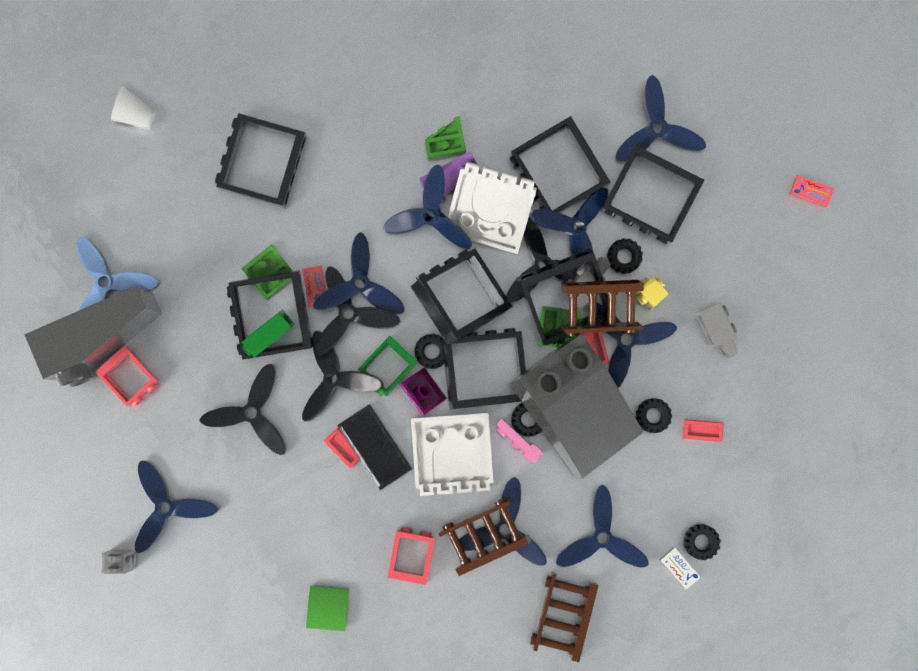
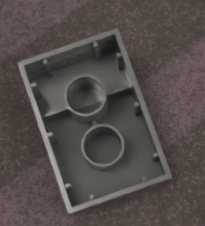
M134 286L24 335L42 378L57 380L60 387L68 384L70 387H76L92 380L93 378L89 370L101 366L162 313L152 292Z
M583 334L569 339L509 383L576 479H583L644 433L605 365Z

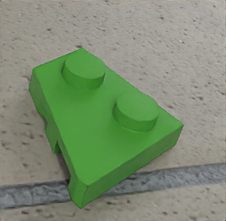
M459 116L455 117L454 121L447 126L438 129L437 133L425 139L428 160L466 153Z

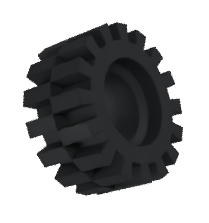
M630 238L618 239L608 249L607 257L610 262V268L614 269L617 273L629 274L635 271L643 260L641 246H638L637 242L632 241ZM621 249H628L632 253V260L629 263H621L618 260L617 254Z
M426 334L418 340L414 352L420 365L428 369H436L444 364L442 345L444 338L436 334ZM429 344L437 345L440 350L438 357L434 359L427 358L424 354L425 347Z
M647 399L638 406L636 420L642 430L649 433H660L671 424L672 410L662 399ZM651 408H656L661 412V419L657 423H651L647 419V412Z
M521 403L512 413L511 423L517 433L527 437L541 433L542 430L537 423L531 427L523 425L521 417L528 410Z
M696 524L685 533L686 536L683 540L685 542L684 548H686L688 554L698 560L713 558L712 556L717 555L718 549L720 550L721 546L719 544L721 539H719V534L708 525ZM703 534L709 538V546L706 549L700 550L695 546V539Z

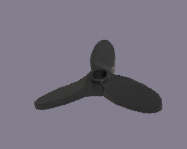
M528 217L524 239L533 263L520 276L539 269V262H543L547 266L559 261L551 260L548 257L542 233L538 225ZM573 268L551 278L565 283L577 275L576 271L578 268ZM517 279L506 294V301L508 303H515L524 298ZM538 283L527 287L529 293L537 286Z
M331 266L326 269L325 277L328 289L345 282L337 269ZM350 298L337 306L339 315L328 324L319 336L314 347V353L316 356L328 353L341 340L351 324L356 323L368 328L386 329L399 325L400 319L395 313L381 308H356L352 305ZM347 310L354 312L350 319L343 317L344 312Z
M315 331L312 336L313 352L315 344L322 333L321 331ZM334 347L322 356H316L314 353L316 362L324 376L323 381L313 392L304 407L302 420L309 422L317 417L338 388L343 387L358 392H373L380 390L384 383L379 377L365 372H342ZM336 374L337 379H336V381L333 383V382H332V377Z
M267 364L259 371L251 386L248 403L244 407L230 406L211 410L201 416L199 419L201 424L209 427H226L245 421L250 422L257 436L271 451L284 455L286 445L276 427L262 414V408L269 399L274 386L275 367L272 364ZM251 407L255 408L257 412L256 416L252 419L247 414L248 409Z

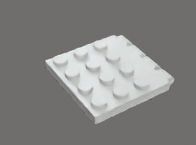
M467 161L466 166L461 167L448 218L456 223L468 235L471 241L518 254L537 188L533 187L535 181L522 177L521 182L517 183L518 176L503 172L500 178L498 177L499 170L485 166L483 171L479 172L480 165Z
M488 413L411 418L416 489H420V496L434 495L433 487H437L438 495L453 494V486H457V493L473 492L472 485L475 484L477 492L490 491V483L494 482Z

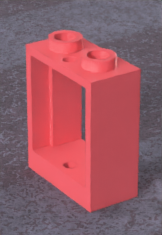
M125 345L95 371L128 407L138 405L143 400L142 396L146 392L148 394L157 387L156 383L159 381L129 346ZM128 357L150 379L131 398L109 376Z
M401 527V530H396L387 578L426 585L435 537L431 536L432 533L420 531V534L412 533L413 529ZM400 537L429 542L423 574L394 569Z

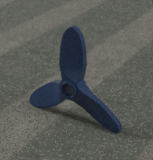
M650 75L645 85V105L650 122L647 127L635 132L624 141L616 152V160L627 161L634 145L646 150L657 137H662L668 142L684 149L696 151L705 149L706 143L698 134L682 126L667 124L665 121V102L661 84L654 75ZM656 122L662 124V130L659 133L653 130Z
M440 165L433 166L426 177L423 189V208L402 211L389 218L383 227L384 231L390 234H399L416 230L427 224L434 227L446 239L463 249H470L472 247V242L468 235L441 212L440 205L445 191V175ZM427 212H432L434 217L428 215Z
M601 188L590 195L573 217L545 209L533 210L529 213V216L533 222L546 229L566 232L569 235L572 255L587 249L593 251L592 243L586 230L588 224L596 217L608 197V189Z
M362 232L355 236L352 243L350 257L351 280L326 290L313 303L314 309L322 311L341 305L355 294H361L377 308L395 314L404 312V305L396 295L385 287L369 281L367 275L370 253L367 238ZM355 280H361L364 283V287L358 288L355 285Z
M596 302V313L604 310L603 305ZM616 317V323H621L620 320ZM655 322L643 326V330H637L636 333H625V331L605 332L615 339L617 343L610 359L608 372L618 388L622 385L628 373L631 362V348L634 345L652 344L670 337L677 330V326L674 323ZM623 335H628L631 338L629 345H624L621 342Z
M142 460L139 462L138 475L144 491L155 504V510L145 521L135 541L136 553H142L150 548L159 537L168 517L171 515L183 518H203L217 513V505L209 501L200 499L172 500L169 498L166 484L156 468L148 461ZM164 502L170 506L168 513L163 512L161 509Z
M513 477L507 482L501 499H512L513 502L507 508L515 522L521 503V484L516 477ZM499 511L500 522L494 526L501 539L512 542L511 533L506 535L500 530L501 525L506 524ZM486 526L475 529L483 547L494 543ZM518 530L519 533H520V534L522 533L523 536L526 535V534H524L523 532H521L520 530ZM468 533L459 539L464 551L476 550ZM532 539L528 545L516 550L522 557L533 564L543 566L547 563L546 555Z
M599 486L593 502L595 528L593 535L581 538L567 546L558 555L556 564L560 567L572 566L589 558L600 548H606L611 554L627 564L636 567L648 566L649 561L642 551L626 540L611 534V496L606 486ZM600 533L607 534L606 542H598L597 537Z

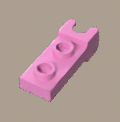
M500 419L496 423L498 426L496 430L504 438L508 435L513 440L511 444L518 451L522 449L524 451L522 455L532 464L543 454L533 443L529 445L504 420Z

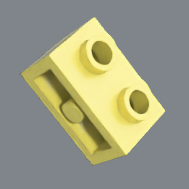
M652 276L650 279H647L645 277L641 281L644 283V291H637L635 300L641 306L645 305L650 310L669 293L663 288L665 285L659 278L655 279Z

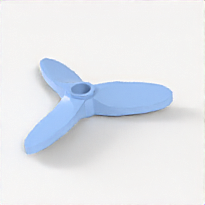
M79 237L77 239L76 250L80 261L95 280V285L86 296L80 310L106 299L109 292L113 290L123 292L134 286L150 290L158 284L155 277L144 273L123 272L113 275L109 274L106 263L97 248L85 238ZM108 278L109 285L103 288L102 280Z

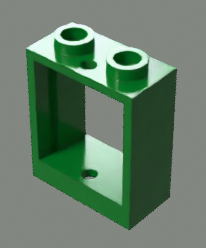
M283 309L242 341L243 350L248 356L256 357L294 326V322Z
M390 335L358 368L360 372L368 373L366 369L388 345L409 364L387 389L382 387L376 391L380 396L383 394L388 396L419 363Z

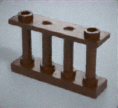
M640 280L561 283V291L569 297V325H561V330L567 333L568 336H578L579 333L625 331V333H636L637 330H643V326L639 322H635V294H637V291H644V283ZM618 292H625L627 294V322L616 323V295H618ZM587 293V296H589L588 324H577V297L579 294ZM599 293H606L608 295V323L596 324V300Z
M505 498L494 502L495 506L455 525L453 522L442 526L443 530L438 533L439 536L448 534L460 559V565L455 569L458 576L518 550L531 542L529 534L523 536L522 533H519L507 506L513 502L512 499L505 500ZM497 510H500L512 535V542L507 544L504 541L502 542L489 515ZM480 518L483 519L495 544L494 550L490 552L484 549L472 524L473 521ZM465 526L477 551V558L472 560L470 557L467 558L455 532L456 529Z
M551 572V576L547 575L545 587L548 588L537 631L532 633L530 644L533 645V651H537L539 645L566 651L571 655L572 661L579 662L599 585L590 581L589 585H585V587L556 580L557 574ZM553 587L582 594V597H585L584 604L577 606L551 599ZM548 607L577 613L580 616L579 624L572 625L546 618ZM543 626L573 633L575 635L574 643L567 644L541 637Z

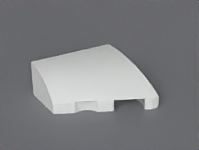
M121 86L114 104L111 120L152 130L156 111L126 87Z

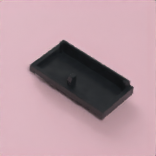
M370 404L337 425L379 491L412 470V467Z

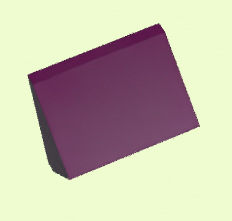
M425 367L399 384L422 416L447 399Z

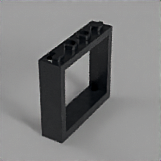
M238 113L237 118H234L232 122V135L227 138L226 147L228 149L226 155L223 154L221 158V172L217 173L215 178L216 187L225 192L285 209L307 135L303 131ZM243 122L295 137L277 198L225 183Z
M571 116L512 150L511 157L509 158L515 168H519L521 172L519 174L520 178L533 180L520 155L562 130L566 129L597 179L598 184L553 210L559 213L566 211L588 198L594 192L610 184L609 178ZM534 183L533 187L537 188L534 201H539L541 205L539 209L551 210L538 186Z
M634 145L602 208L606 209L605 214L613 218L617 215L623 218L621 222L631 227L635 224L640 227L639 231L650 235V233L657 235L656 239L664 244H667L668 241L672 243L705 180ZM635 156L694 185L669 234L611 206Z
M476 248L469 252L465 249L457 255L458 258L456 259L453 257L443 262L444 265L442 267L439 264L434 266L427 275L423 272L416 277L417 281L410 286L448 346L513 307L511 303L506 301V295ZM466 261L496 308L457 330L427 282Z
M590 249L516 277L537 336L543 346L554 345L557 343V340L562 338L569 339L574 336H568L567 333L561 330V327L547 333L543 332L527 287L586 263L589 265L594 281H604L595 254ZM599 293L604 310L596 313V324L607 323L608 295L606 293ZM588 316L577 320V324H588Z
M300 270L228 283L227 296L232 300L230 313L231 317H235L236 325H233L234 335L238 336L239 339L237 350L239 355H242V360L256 357L248 356L242 348V341L247 336L238 291L239 286L288 278L292 279L303 342L269 347L256 357L313 347Z
M515 328L504 329V333L489 330L485 331V335H478L477 332H472L453 343L460 344L514 338L518 376L526 371L522 332L515 331ZM442 340L449 410L522 402L517 394L458 401L452 345L448 346L446 341Z

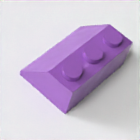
M471 151L442 166L445 175V191L442 202L450 194L454 196L461 167H465L467 161L477 164ZM427 175L419 178L422 189H424Z

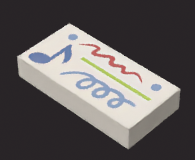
M675 547L660 559L686 590L701 578Z

